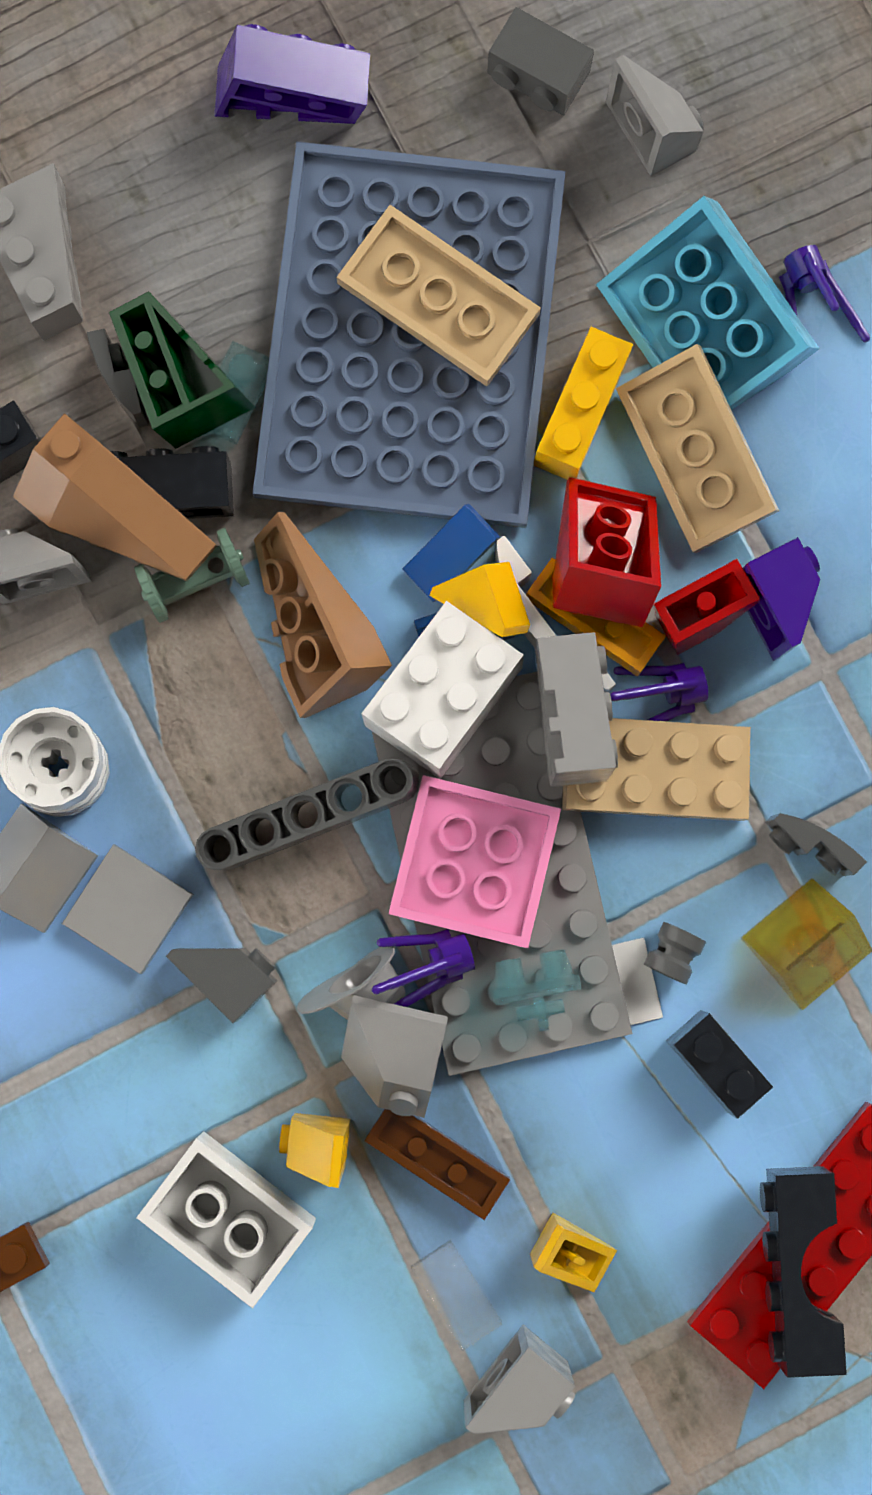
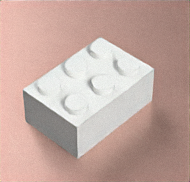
M446 601L361 713L364 725L434 776L441 779L521 671L524 654Z
M204 1131L195 1139L137 1216L138 1220L251 1308H254L312 1230L316 1220L308 1211Z

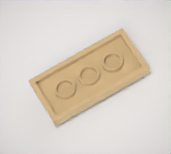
M392 205L388 206L336 277L338 285L485 386H488L537 319L541 307Z
M696 344L616 388L692 552L697 553L779 512L700 345Z
M612 718V721H609L611 737L616 741L618 768H615L606 782L563 786L562 811L745 821L749 819L751 727Z

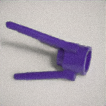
M807 245L787 255L783 261L787 272L781 275L779 279L784 289L785 299L797 315L795 288H799L802 294L819 289L830 309L836 312L840 307L861 340L868 342L870 340L869 333L833 278L826 260L822 259L816 245Z
M684 663L670 666H645L638 676H667L663 678V683L610 693L611 701L629 700L665 693L667 702L669 704L676 703V706L647 719L649 721L665 722L680 715L694 713L695 704L706 702L709 695L707 679L701 666L686 668ZM616 666L613 669L615 675L635 676L622 666Z
M449 929L433 934L379 938L376 942L379 947L435 944L436 947L428 950L430 964L376 984L372 987V992L377 995L435 973L438 978L394 1003L395 1005L409 1007L445 985L462 980L463 973L475 970L474 958L466 936L460 934L451 937Z

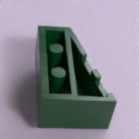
M149 291L109 312L151 427L175 449L256 408L175 317Z

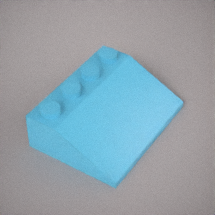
M706 196L699 199L596 284L652 368L696 344L700 345L731 410L785 376L820 349L721 205Z

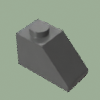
M246 948L172 949L166 955L232 1023L237 1022L278 981L271 974L276 967L257 948L251 953Z

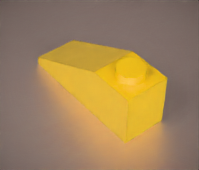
M294 1113L290 1125L282 1124L279 1153L287 1154L286 1167L328 1187L339 1188L346 1167L351 1119Z

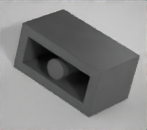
M515 7L489 50L487 73L501 87L508 90L516 89L529 96L532 102L545 111L554 110L564 116L591 71L594 50Z

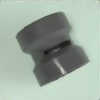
M663 922L657 934L659 947L657 950L655 949L648 953L644 965L687 985L692 974V969L689 965L690 961H693L694 957L701 955L706 941L674 925Z

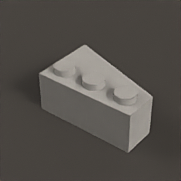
M54 163L0 189V262L30 322L43 341L84 321L77 269L74 264L71 243V226L68 221L66 207V190Z
M595 632L537 638L535 654L550 787L606 782L615 768H618L616 741L611 737L609 721H612L613 716L611 696L609 692L604 693L602 674H607L605 647L597 646Z

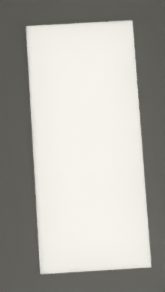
M644 938L612 945L630 1025L663 1018L652 969L644 965L648 956Z

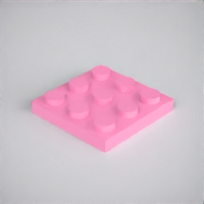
M423 775L388 914L528 948L561 809Z

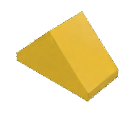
M510 562L484 564L432 587L429 596L443 604L448 601L500 637L524 634L528 632L530 627Z
M552 1212L530 1252L533 1267L539 1272L595 1292L617 1250Z

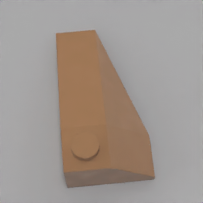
M65 413L32 450L13 495L20 504L49 528L75 536L102 549H108L129 557L138 563L185 581L189 580L217 547L216 543Z
M277 512L254 538L264 591L273 596L277 620L271 622L273 636L281 637L286 662L279 664L282 679L299 717L307 718L366 691L392 664L371 622L286 513Z

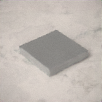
M113 844L62 924L139 974H143L194 894Z

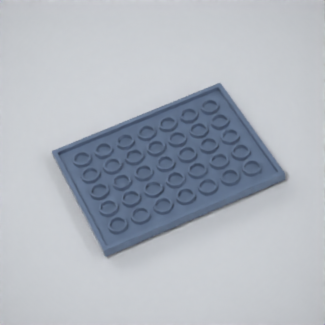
M296 141L253 485L254 498L449 520L465 504H470L488 524L526 528L566 171ZM389 205L395 207L541 307L537 319L488 386L473 378L337 284L336 277Z

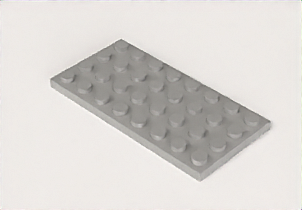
M538 672L516 676L442 776L441 780L560 808L561 812L529 947L524 948L449 929L451 937L460 934L466 936L475 963V970L463 973L462 980L447 984L431 993L435 1014L448 1017L442 1048L449 1076L633 1034L581 812L562 811L563 786L550 787ZM372 731L378 761L393 758L407 762L415 768L419 775V788L423 775L437 778ZM394 768L387 773L384 780L387 791L391 794H397L405 787L406 775L402 769ZM419 788L413 798L389 808L401 861ZM414 920L417 935L433 934L447 929ZM435 944L420 945L424 966L431 963L428 950L435 948ZM434 973L427 976V981L429 983L438 977Z

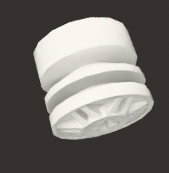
M55 707L33 709L18 717L3 734L0 743V775L8 790L37 812L54 817L76 815L92 806L105 790L110 774L108 754L91 727L73 712ZM61 757L69 766L68 769H60L58 777H56L48 768L49 765L57 764L58 758Z

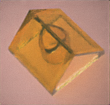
M813 878L809 879L740 937L800 1010H804L872 952V948L855 915Z

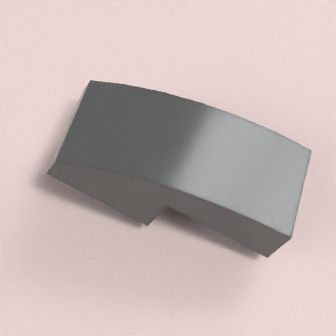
M105 329L87 332L96 364L118 403L139 427L148 426L146 411L130 369L125 370L126 365L120 343H112Z
M782 813L771 816L765 822L773 830L769 834L770 838L781 850L787 854L793 851L796 855L808 854L815 847L819 851L815 855L816 859L833 875H836L838 872L842 876L855 875L867 863L860 854L840 838L811 822Z

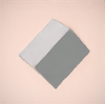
M20 804L0 833V910L45 933L91 868L98 855L24 804Z

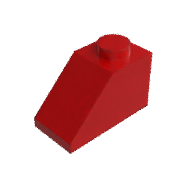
M735 559L655 602L653 606L659 624L674 651L679 655L721 632L757 604L760 598L738 559Z

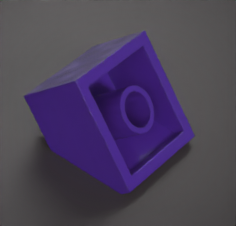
M798 537L748 562L743 567L760 598V601L747 612L773 661L783 657L801 643L821 580L817 573L820 571V565L816 555L810 547H803Z

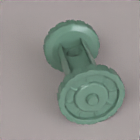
M225 527L217 531V539L220 545L213 550L188 581L162 571L151 574L149 569L143 564L134 567L143 590L141 595L144 601H148L159 623L169 619L166 605L234 576L241 587L250 584L241 563L244 557L240 549L235 550ZM218 557L223 561L224 568L222 571L213 573L209 570L208 562L211 558Z

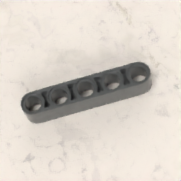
M393 758L379 761L207 829L197 839L195 846L196 857L203 866L212 870H230L241 867L407 802L418 791L419 775L415 768L407 762ZM394 768L402 769L406 775L405 787L397 794L389 793L384 783L385 776ZM356 785L362 794L361 804L355 810L348 811L342 805V793L347 787ZM311 802L317 808L318 818L313 826L305 828L301 825L298 814L304 804ZM264 819L269 820L274 827L273 839L266 845L261 844L256 838V828ZM221 836L227 838L231 846L230 855L223 862L215 857L213 851L214 843Z

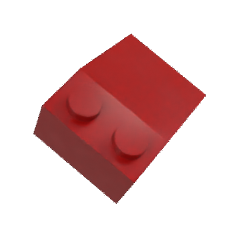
M569 477L566 483L553 572V608L573 614H583L643 628L661 589L656 497Z

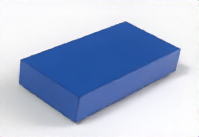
M465 504L402 569L432 602H436L438 600L429 596L432 587L466 573L501 537L470 504Z

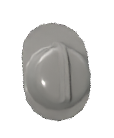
M379 947L362 958L354 966L321 983L301 999L297 1010L301 1014H309L331 1007L348 1020L353 995L390 1004L399 1001L405 996L404 986L377 995L372 992L374 985L398 976L390 963L395 954V947Z

